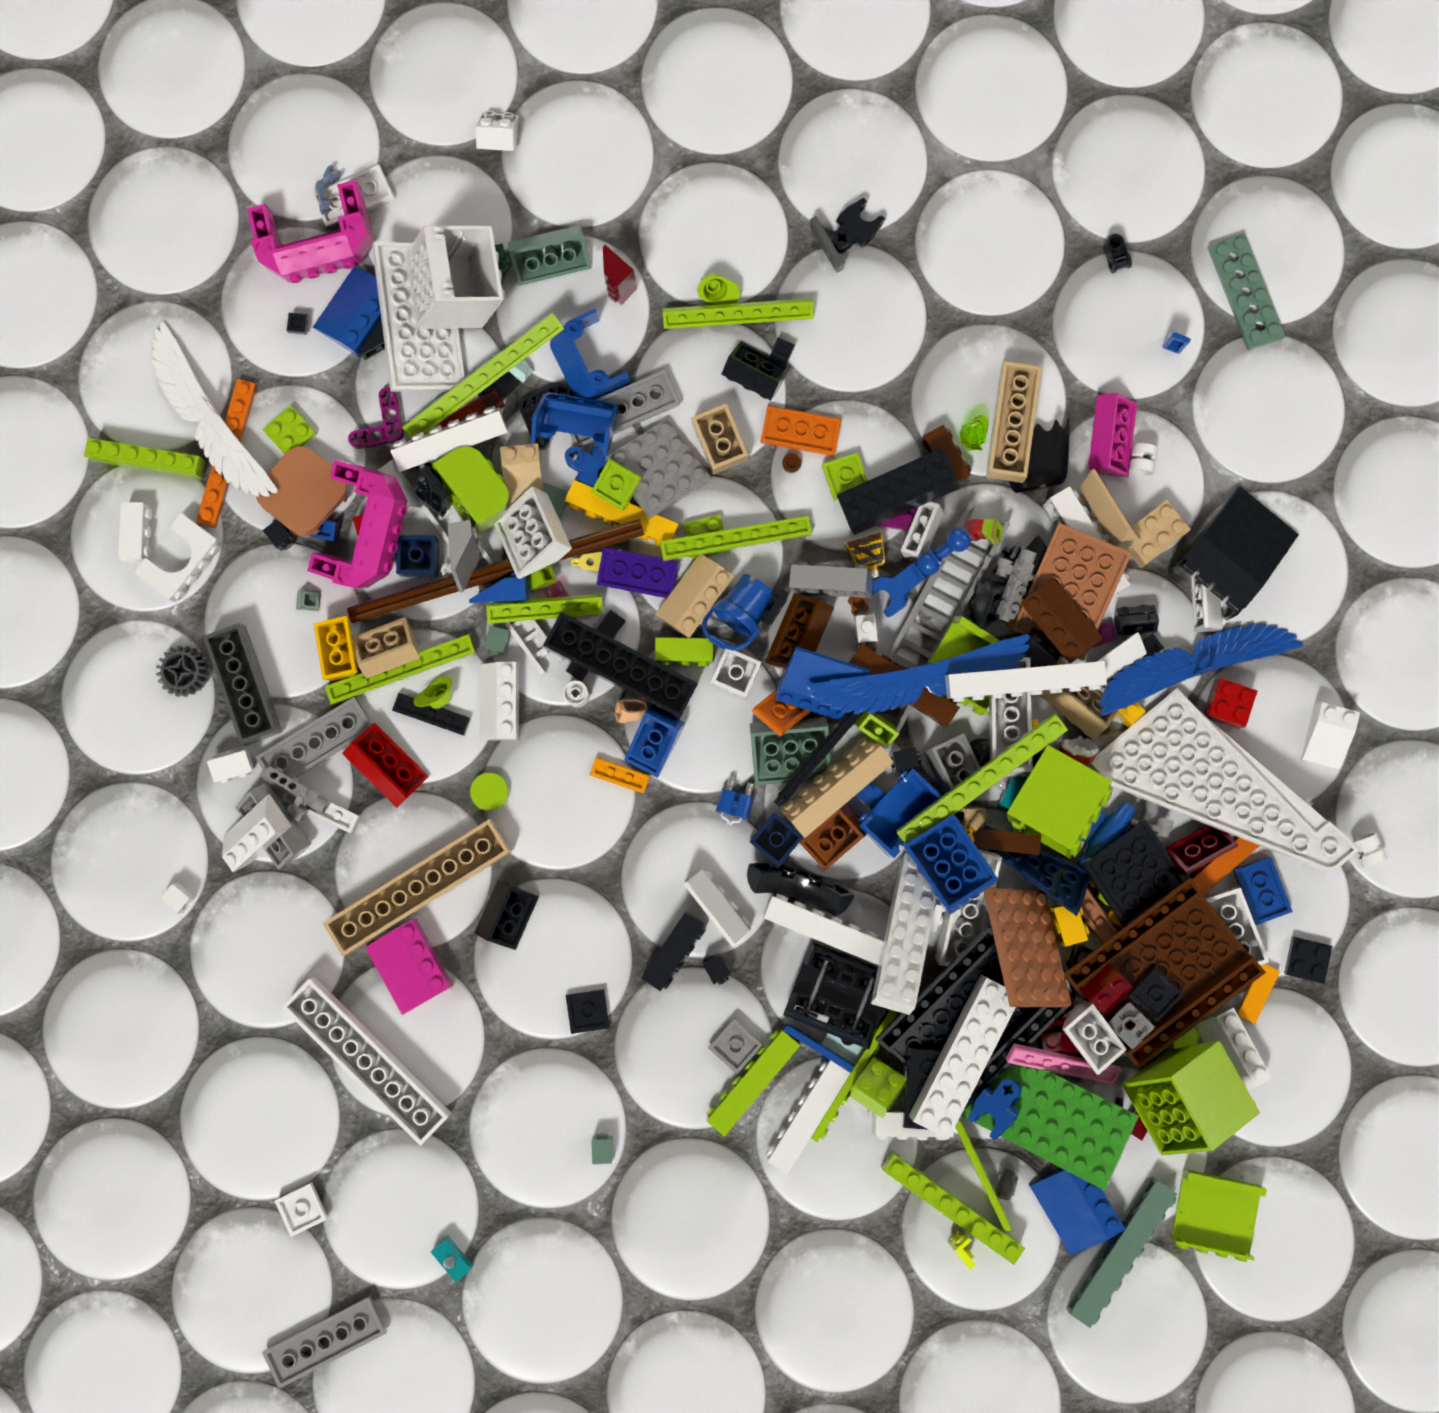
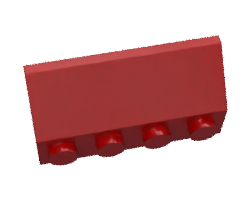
M375 722L342 753L396 808L429 777Z

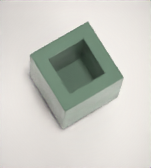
M489 626L484 646L489 651L488 654L500 656V653L506 654L511 633L509 630Z
M607 1133L596 1134V1137H593L591 1140L592 1164H612L613 1136H608Z

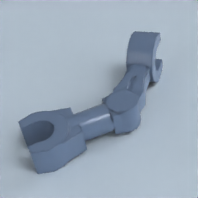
M332 165L326 168L323 178L315 184L321 215L329 214L328 209H330L329 202L325 197V186L338 181L341 176L340 171L337 174H331L333 171Z

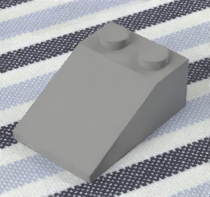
M471 520L448 523L451 572L460 593L464 592L480 559L479 550H482L481 539L478 538L477 528L472 526Z

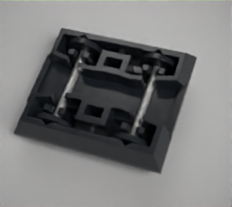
M811 942L783 1015L869 1050L885 1009L884 1007L871 1004L878 968ZM838 963L848 966L847 970L837 969L830 965L837 966ZM852 969L861 971V976L868 979L869 981L857 977V974L852 973ZM818 1014L829 1018L827 1023L816 1019ZM834 1020L844 1025H842L841 1028H838L836 1026H833L832 1022Z

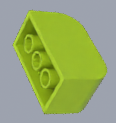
M464 446L453 450L434 462L432 469L442 480L447 490L449 501L464 521L471 520L472 526L477 528L479 536L493 527L503 516L507 509L509 495L503 477L500 474H496L491 461L485 459L477 449Z

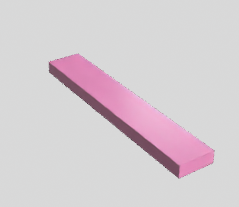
M1015 1043L1006 1056L1007 1063L1041 1070L1045 1069L1054 1073L1111 1085L1115 1083L1122 1071L1120 1066L1110 1064L1099 1075H1096L1084 1058Z

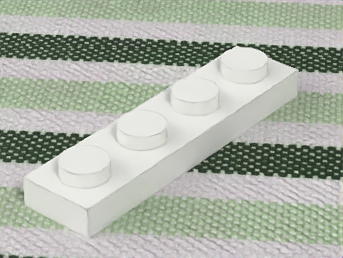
M285 792L282 801L291 804L294 803L296 798ZM330 802L324 814L315 811L308 805L306 806L309 814L348 833L353 832L360 818L359 815Z

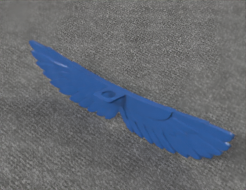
M1253 623L1242 628V625H1239L1232 629L1227 628L1222 633L1218 631L1213 636L1211 634L1208 635L1204 640L1201 638L1194 647L1193 655L1181 648L1164 650L1163 653L1156 652L1153 656H1146L1133 662L1134 666L1124 667L1122 669L1123 672L1113 676L1115 680L1109 682L1106 685L1109 688L1101 694V696L1105 697L1099 702V706H1104L1100 714L1104 716L1124 709L1187 679L1234 664L1279 655L1283 652L1303 646V643L1294 640L1297 638L1295 634H1286L1288 632L1287 629H1278V626L1266 627V623L1255 626Z
M1025 634L1011 639H1004L959 656L931 664H922L905 670L882 674L831 679L830 681L809 684L807 688L812 692H816L811 696L816 700H822L820 701L821 705H831L830 709H841L842 713L854 711V714H858L868 710L867 713H875L878 710L883 712L889 707L893 710L900 704L903 707L908 705L910 701L912 704L915 703L921 696L924 687L936 696L943 697V694L947 695L945 675L1007 670L1017 667L1019 664L1015 662L1025 657L1022 653L1026 652L1029 648V644L1025 643L1029 640L1030 636Z

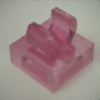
M560 580L543 589L548 598L569 596Z

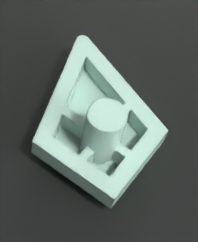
M522 360L509 372L513 374L516 380L524 383L533 373V370L525 360Z

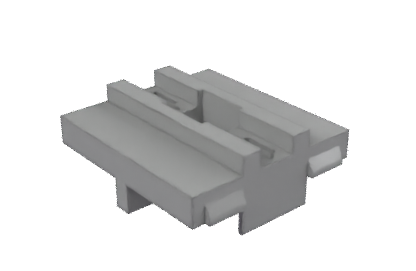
M1130 1002L1108 1022L1111 1029L1132 1050L1155 1028ZM1132 1020L1136 1026L1130 1031L1126 1024Z

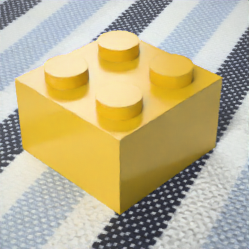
M1060 904L1048 907L1058 945L1066 947L1088 940L1089 930L1086 923L1083 924L1081 918L1083 916L1082 908H1080L1078 915L1075 916Z

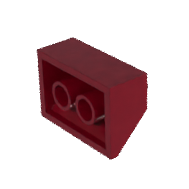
M604 245L603 268L606 289L609 293L608 297L616 303L618 301L623 305L637 290L634 269L609 247Z
M1205 825L1165 847V850L1181 874L1187 875L1238 847V843L1227 832Z

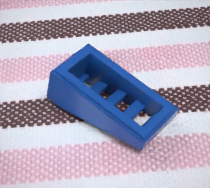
M1172 332L1167 334L1162 347L1180 354L1190 343L1191 339Z

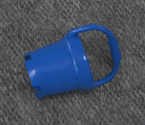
M743 574L724 599H720L712 606L702 621V631L709 639V642L724 650H741L755 639L760 632L758 623L774 595H771L772 590L757 578L755 581H750L751 575ZM714 612L725 624L740 634L748 636L749 639L741 645L731 646L720 638L708 633L707 621Z

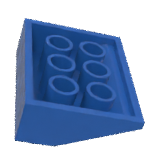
M357 267L352 268L313 326L315 330L359 358L361 357L359 351L381 320L376 276Z
M796 646L777 683L775 700L842 721L848 713H842L841 709H830L831 705H821L820 701L822 700L814 699L811 695L816 692L808 690L807 686L809 684L830 681L831 679L869 675L870 670Z
M954 814L904 845L906 854L948 916L965 906L999 880Z
M1060 1167L1029 1185L1070 1255L1109 1240L1125 1230L1102 1189Z

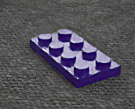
M603 547L596 585L667 598L674 588L678 561H663L662 558Z

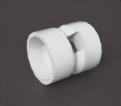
M1148 443L1134 444L1131 454L1134 459L1130 460L1129 472L1140 476L1153 475L1155 470V462L1153 460L1157 458L1158 447Z
M570 681L563 689V697L571 706L583 707L590 699V691L581 681Z
M1377 833L1367 834L1352 841L1359 848L1358 852H1360L1358 858L1362 867L1372 866L1387 859L1384 849L1379 848L1381 842Z

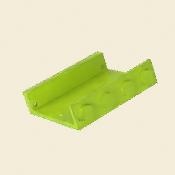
M955 616L928 664L956 657L1000 640L963 616ZM985 695L984 700H972V697H965V701L958 702L962 706H970L973 708L972 712L979 716L989 715V711H987L989 695Z
M1183 1169L1171 1240L1177 1244V1247L1182 1249L1193 1247L1200 1253L1208 1254V1251H1211L1223 1258H1227L1230 1255L1234 1256L1238 1261L1247 1262V1259L1254 1261L1255 1258L1250 1254L1258 1205L1260 1196L1266 1197L1267 1189L1258 1184Z

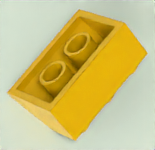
M346 615L313 623L322 680L336 681L352 677L358 673L349 616Z

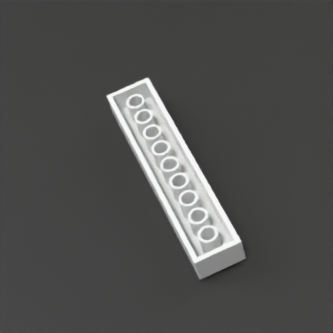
M316 977L309 978L282 1006L420 1146L452 1114Z

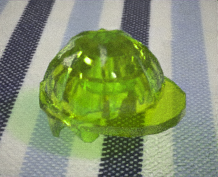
M979 415L961 426L959 440L969 451L983 450L981 445L986 442L985 436L988 431V419L986 416Z

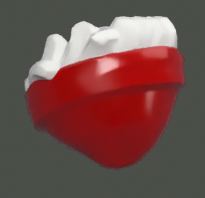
M1082 736L1071 740L1064 739L1060 742V752L1085 766L1093 762L1099 753L1097 745L1088 738L1083 739Z

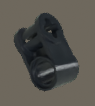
M1117 233L1110 235L1103 245V250L1107 258L1109 270L1113 274L1119 269L1131 268L1132 260L1126 248L1124 238ZM1110 242H1115L1117 244V248H1113L1110 245Z

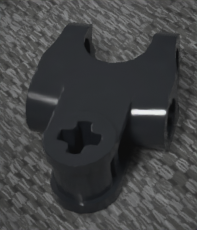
M865 198L848 206L836 219V223L840 227L834 232L832 243L840 254L845 253L855 243H858L862 248L874 239L876 233L885 222V218L882 215L869 222L861 218L860 213L865 209L868 202Z

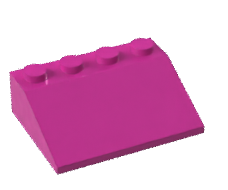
M417 918L397 927L365 947L402 1015L453 987Z

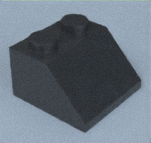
M989 578L977 582L974 589L976 595L969 606V610H971L969 617L979 628L984 629L997 621L999 614H996L1006 589L1005 584Z

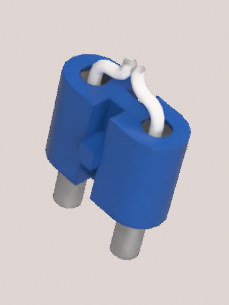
M731 777L728 779L726 789L721 790L716 807V812L720 813L722 819L726 820L727 825L730 826L733 823H740L741 820L748 821L754 800L751 797L754 784L747 783L745 793L738 794L732 791L735 779ZM724 815L733 816L739 820L729 822V819L724 817Z

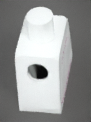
M875 614L853 615L857 650L861 644L866 645L865 643L876 649L878 637Z

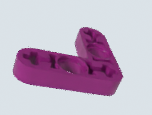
M390 387L382 388L379 392L383 425L352 431L348 436V442L353 448L374 447L394 443L403 438L404 432L397 395L395 392H391ZM388 392L392 395L389 398L391 405H388L387 400L383 398ZM389 410L396 411L394 419H387L386 414ZM390 424H394L395 429L399 431L398 433H396V437H393L392 434H390L393 432L392 426ZM373 432H380L381 437L378 441L371 440ZM356 436H359L360 438L367 437L369 442L367 443L365 439L359 440V444H356L353 440L356 439Z

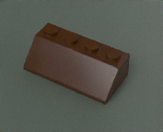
M1054 578L1020 603L1069 664L1103 639Z
M794 593L765 663L784 671L796 646L816 652L834 607L821 599Z

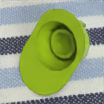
M710 273L701 277L697 292L702 300L713 305L735 304L738 302L740 289L736 283L717 273Z
M442 676L433 680L415 697L414 705L417 707L430 705L432 708L439 709L448 704L453 697L451 689L452 679L448 676Z

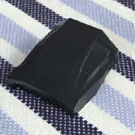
M424 466L420 470L421 476L416 480L418 488L415 490V493L422 501H427L428 507L443 518L448 510L449 497L447 490L432 467Z

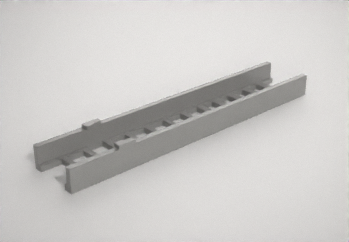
M969 502L956 528H964V524L969 520L974 510L973 503ZM1007 521L1004 524L1001 522L1003 526L1001 540L1010 525ZM990 543L985 553L972 546L966 549L984 559L979 571L949 555L943 559L945 563L948 561L973 574L968 586H965L941 573L944 565L940 566L936 574L929 576L887 654L893 662L906 669L918 666L897 655L899 648L903 645L928 659L926 664L929 663L954 617L961 616L974 593L977 582L981 580L999 544ZM937 578L964 591L958 603L932 589ZM928 594L955 607L950 619L923 606ZM919 611L947 624L941 636L914 622ZM911 627L938 641L932 653L905 639ZM900 704L898 707L901 708L897 719L878 710L877 713L894 724L899 732L912 706L908 704L902 707Z

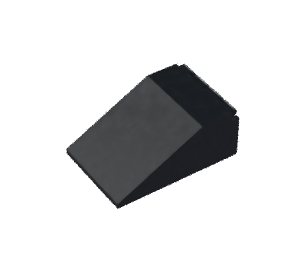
M1239 486L1167 572L1171 574L1182 567L1191 576L1197 571L1198 575L1195 579L1206 588L1213 584L1214 586L1210 591L1222 601L1226 597L1229 598L1225 602L1231 608L1224 617L1227 621L1245 609L1263 588L1299 534Z

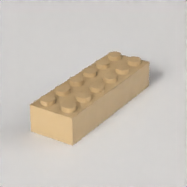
M1004 361L1000 369L986 478L1023 483L1027 478L1042 371L1040 366Z
M867 735L858 740L851 750L845 751L838 761L831 763L825 772L817 775L812 780V783L800 789L792 800L785 802L780 811L792 826L806 838L894 762L883 747Z

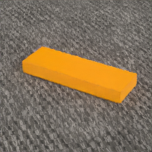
M595 757L590 776L643 794L650 775Z
M1266 964L1261 965L1266 973L1249 985L1236 1012L1239 1017L1253 1024L1256 1023L1280 974V971Z

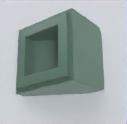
M299 590L297 592L296 610L319 611L320 592Z

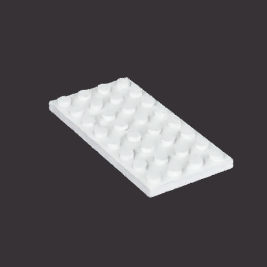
M373 242L372 249L391 392L450 390L465 378L459 329L416 328L405 258L413 243Z

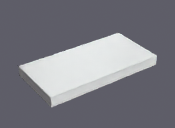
M380 164L325 188V197L329 202L330 209H328L329 214H323L321 217L327 229L338 225V217L344 216L337 184L356 180L362 188L367 211L395 199ZM315 192L311 195L320 212L319 197Z

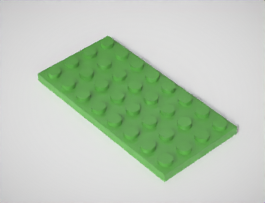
M1010 1064L988 1086L995 1091L1002 1081L1015 1080L1022 1088L1021 1096L1013 1105L1020 1111V1114L1001 1137L1106 1191L1139 1116L1050 1071ZM1007 1086V1089L1009 1090V1091H1008V1094H1009V1093H1012V1094H1013V1092H1014V1091H1012V1087H1013V1086ZM977 1098L962 1112L961 1116L968 1119ZM986 1112L975 1123L992 1131L995 1126V1119L990 1113Z

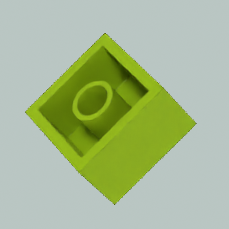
M873 1057L853 1085L850 1097L883 1118L903 1090L907 1078Z

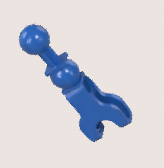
M961 527L952 529L947 535V542L937 550L932 548L927 552H923L919 555L916 562H913L897 576H882L873 582L872 595L880 590L890 594L891 603L884 610L887 618L895 615L907 605L909 592L928 576L936 574L940 566L945 564L944 558L953 551L962 552L970 546L971 536L966 529Z

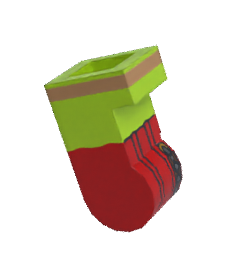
M972 519L964 524V529L969 532L971 541L989 539L992 544H1000L1003 526L998 519Z

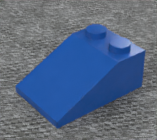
M652 705L645 712L624 761L658 778L686 722Z

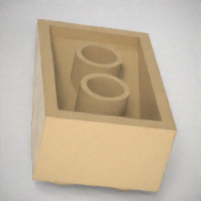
M538 443L500 447L502 474L509 495L507 508L518 500L531 486L544 492L542 458Z

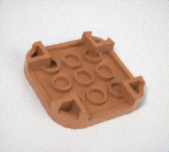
M299 446L289 450L267 473L279 492L271 493L268 491L269 497L260 494L256 498L265 511L287 527L293 534L299 537L312 534L315 536L320 532L318 528L342 501L346 503L349 498V486L346 483L330 479L332 465L313 450Z

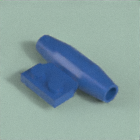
M1123 801L1107 817L1102 810L1097 822L1092 823L1091 832L1087 839L1082 838V842L1088 843L1078 864L1082 866L1081 863L1125 833L1136 809Z

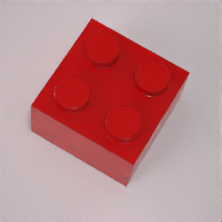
M1223 678L1216 679L1213 682L1203 714L1209 719L1238 729L1247 726L1258 690Z

